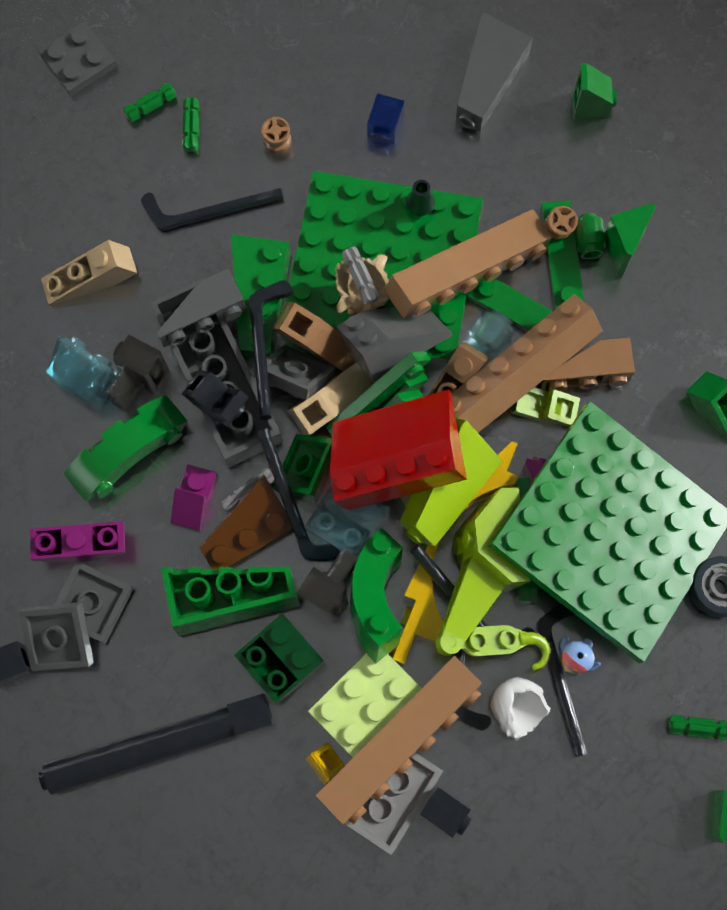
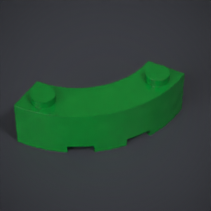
M167 395L156 398L137 408L138 413L131 416L125 423L121 420L117 421L100 434L103 440L96 443L90 450L85 448L69 465L63 474L84 501L95 497L99 499L105 497L113 490L114 487L112 485L138 461L165 444L171 445L182 436L181 431L188 420Z
M382 527L368 540L360 552L353 572L350 594V614L355 627V634L361 646L375 664L399 645L402 626L392 615L388 607L384 587L390 576L400 567L403 547Z

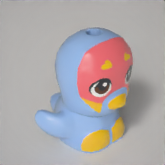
M568 636L562 637L560 642L562 652L560 663L566 672L577 675L600 667V662H594L593 642L590 639L585 638L581 641L568 643Z

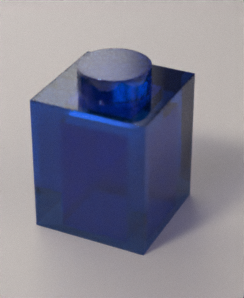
M377 93L367 122V137L372 138L378 143L384 144L388 142L395 144L404 117L405 101Z

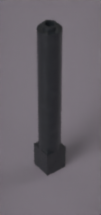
M262 693L227 704L226 707L44 763L43 771L38 773L40 785L44 791L48 790L51 795L231 738L242 737L273 727L275 724L267 696Z

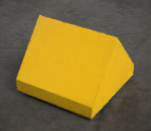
M328 742L306 758V762L324 786L345 766Z

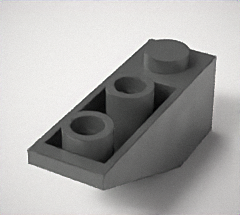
M229 268L201 280L157 331L163 347L180 345L188 336L195 333H206L221 321H232L241 316L242 312L246 310V306Z

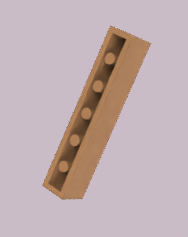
M532 209L392 275L384 291L403 319L414 314L416 317H419L438 302L440 305H443L461 291L463 293L470 292L477 287L479 282L485 279L487 282H490L506 269L510 271L515 270L530 257L532 260L539 258L547 251L546 246L553 236Z
M575 294L572 295L451 394L455 417L467 420L479 433L603 332L593 309Z
M453 656L315 796L343 825L348 821L354 825L367 812L363 806L372 797L377 801L390 788L386 782L395 773L401 777L413 765L410 758L418 750L424 754L436 741L433 735L438 729L442 727L446 731L459 718L455 712L463 704L469 708L480 697L481 693L478 689L481 687L482 682L461 661Z

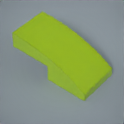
M534 387L512 405L511 413L540 422L570 427L577 417L580 398L555 389L548 392Z

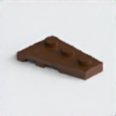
M264 474L199 546L211 569L229 567L292 530L288 515Z

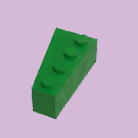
M231 234L234 281L246 306V310L237 318L239 349L245 361L255 362L249 298L255 292L283 280L287 281L292 257L290 242ZM284 298L269 302L263 307L266 357H269L275 351L278 333L271 328L282 311Z
M187 567V569L161 568L171 623L178 636L300 606L290 567H249L248 569H232V567H219V569H201L200 567Z

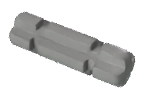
M350 247L342 252L343 259L346 265L349 266V272L358 291H361L360 294L364 303L369 305L379 300V293L376 287L372 286L373 281L364 262L361 260L358 249Z
M264 468L257 473L255 479L252 477L235 490L232 497L229 495L222 500L221 505L228 514L263 474L270 485L275 483L272 472L268 468Z

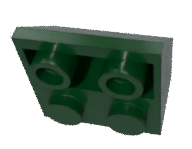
M283 613L234 655L275 704L302 686L325 665L321 656Z

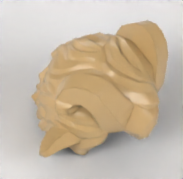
M378 255L373 261L369 258L361 257L373 281L372 286H375L379 293V300L369 305L364 303L360 294L361 291H358L349 272V266L346 265L344 260L341 263H337V268H335L337 273L335 276L337 279L336 289L341 296L336 306L338 313L348 309L347 314L353 316L362 311L377 309L387 303L389 297L384 291L389 282L387 273L384 271L385 263L388 259L387 256Z

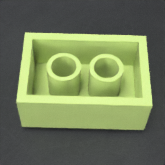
M366 653L308 712L353 758L422 688L389 654L375 664Z

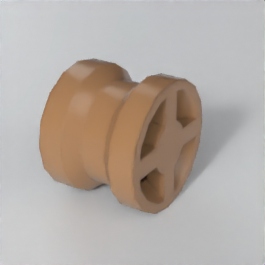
M272 117L264 122L261 132L265 148L272 153L285 152L291 145L288 122L280 117Z
M559 206L554 208L546 217L544 225L553 236V239L562 240L567 238L576 229L578 217L572 208Z

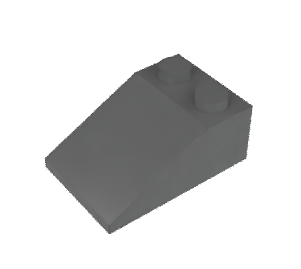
M396 307L362 311L357 315L349 317L345 322L337 326L349 354L374 382L385 375L408 353L427 351L452 336L451 331L430 310L419 317H416L414 314L403 319Z

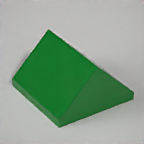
M649 203L611 215L605 230L606 250L617 276L622 278L657 205Z
M302 434L295 435L282 465L294 498L314 506L317 505L330 475L332 438ZM274 483L273 489L278 491L276 483Z

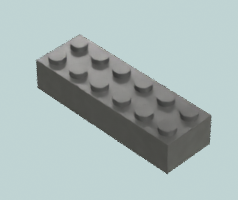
M204 277L149 302L161 327L196 285L205 279ZM225 320L215 324L210 331L203 334L195 333L186 337V340L180 345L171 347L188 385L200 370L209 371L229 388L240 389L249 397L242 414L233 420L228 427L218 423L202 412L228 468L264 452L256 432L258 430L268 427L274 445L283 443L281 433L273 417L269 420L259 419L257 384Z

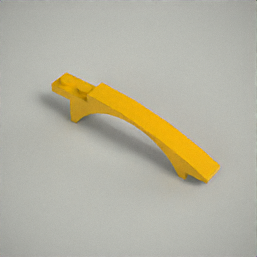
M511 442L498 454L503 462L464 511L475 503L489 497L500 488H514L518 475L507 470L518 443ZM441 540L435 547L428 545L426 548V553H428L433 561ZM421 564L418 565L404 595V600L413 603L414 606L413 608L406 607L401 620V624L406 625L400 637L399 645L390 652L394 654L393 660L403 667L415 638L435 646L443 623L435 602L432 578Z

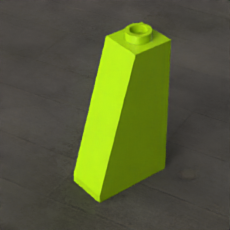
M456 418L467 480L412 494L399 521L408 530L406 532L407 537L418 545L425 543L435 547L503 462L467 420Z

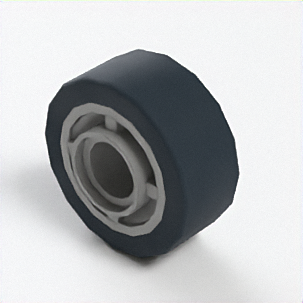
M716 556L707 559L698 567L694 575V581L689 588L692 602L700 611L712 617L723 618L727 617V592L726 594L719 593L715 589L714 582L716 579L721 580L727 586V556Z

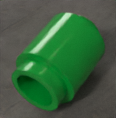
M586 213L579 216L574 232L576 248L581 258L595 259L603 256L604 249L606 248L603 219L594 213Z

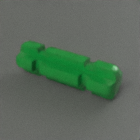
M167 82L159 87L160 90L154 89L137 99L136 104L130 103L123 108L125 116L130 122H134L141 118L140 114L146 115L164 104L163 101L169 102L176 98L177 95L174 87Z
M187 97L183 100L182 147L185 152H196L198 150L197 139L199 137V102L195 97Z
M683 715L670 716L668 726L669 732L672 734L683 735V732H687L686 735L705 738H713L715 735L717 739L727 740V721L718 720V723H715V719L688 716V719H684L685 716Z

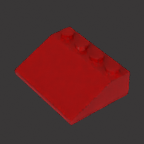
M441 391L333 422L330 475L334 502L349 511L467 480L451 391Z

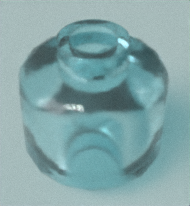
M494 309L491 313L483 312L470 330V336L475 340L473 346L487 356L490 351L501 353L514 335V329L511 327L513 321Z

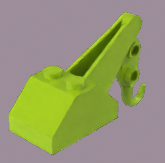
M500 488L480 502L455 532V537L452 540V549L454 555H457L458 565L461 566L435 642L437 651L443 656L455 654L460 649L473 657L508 655L526 645H536L540 648L542 657L539 662L532 665V669H542L550 660V645L545 637L539 633L525 632L509 625L477 627L501 592H509L530 582L526 575L488 547L519 502V488Z

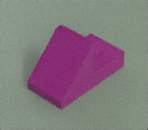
M187 464L180 489L175 488L171 524L201 531L218 476L217 472Z

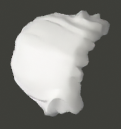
M520 677L510 678L501 683L493 693L490 704L494 718L500 723V729L508 737L516 741L526 736L527 732H532L533 728L537 727L551 709L543 696V689L530 680Z

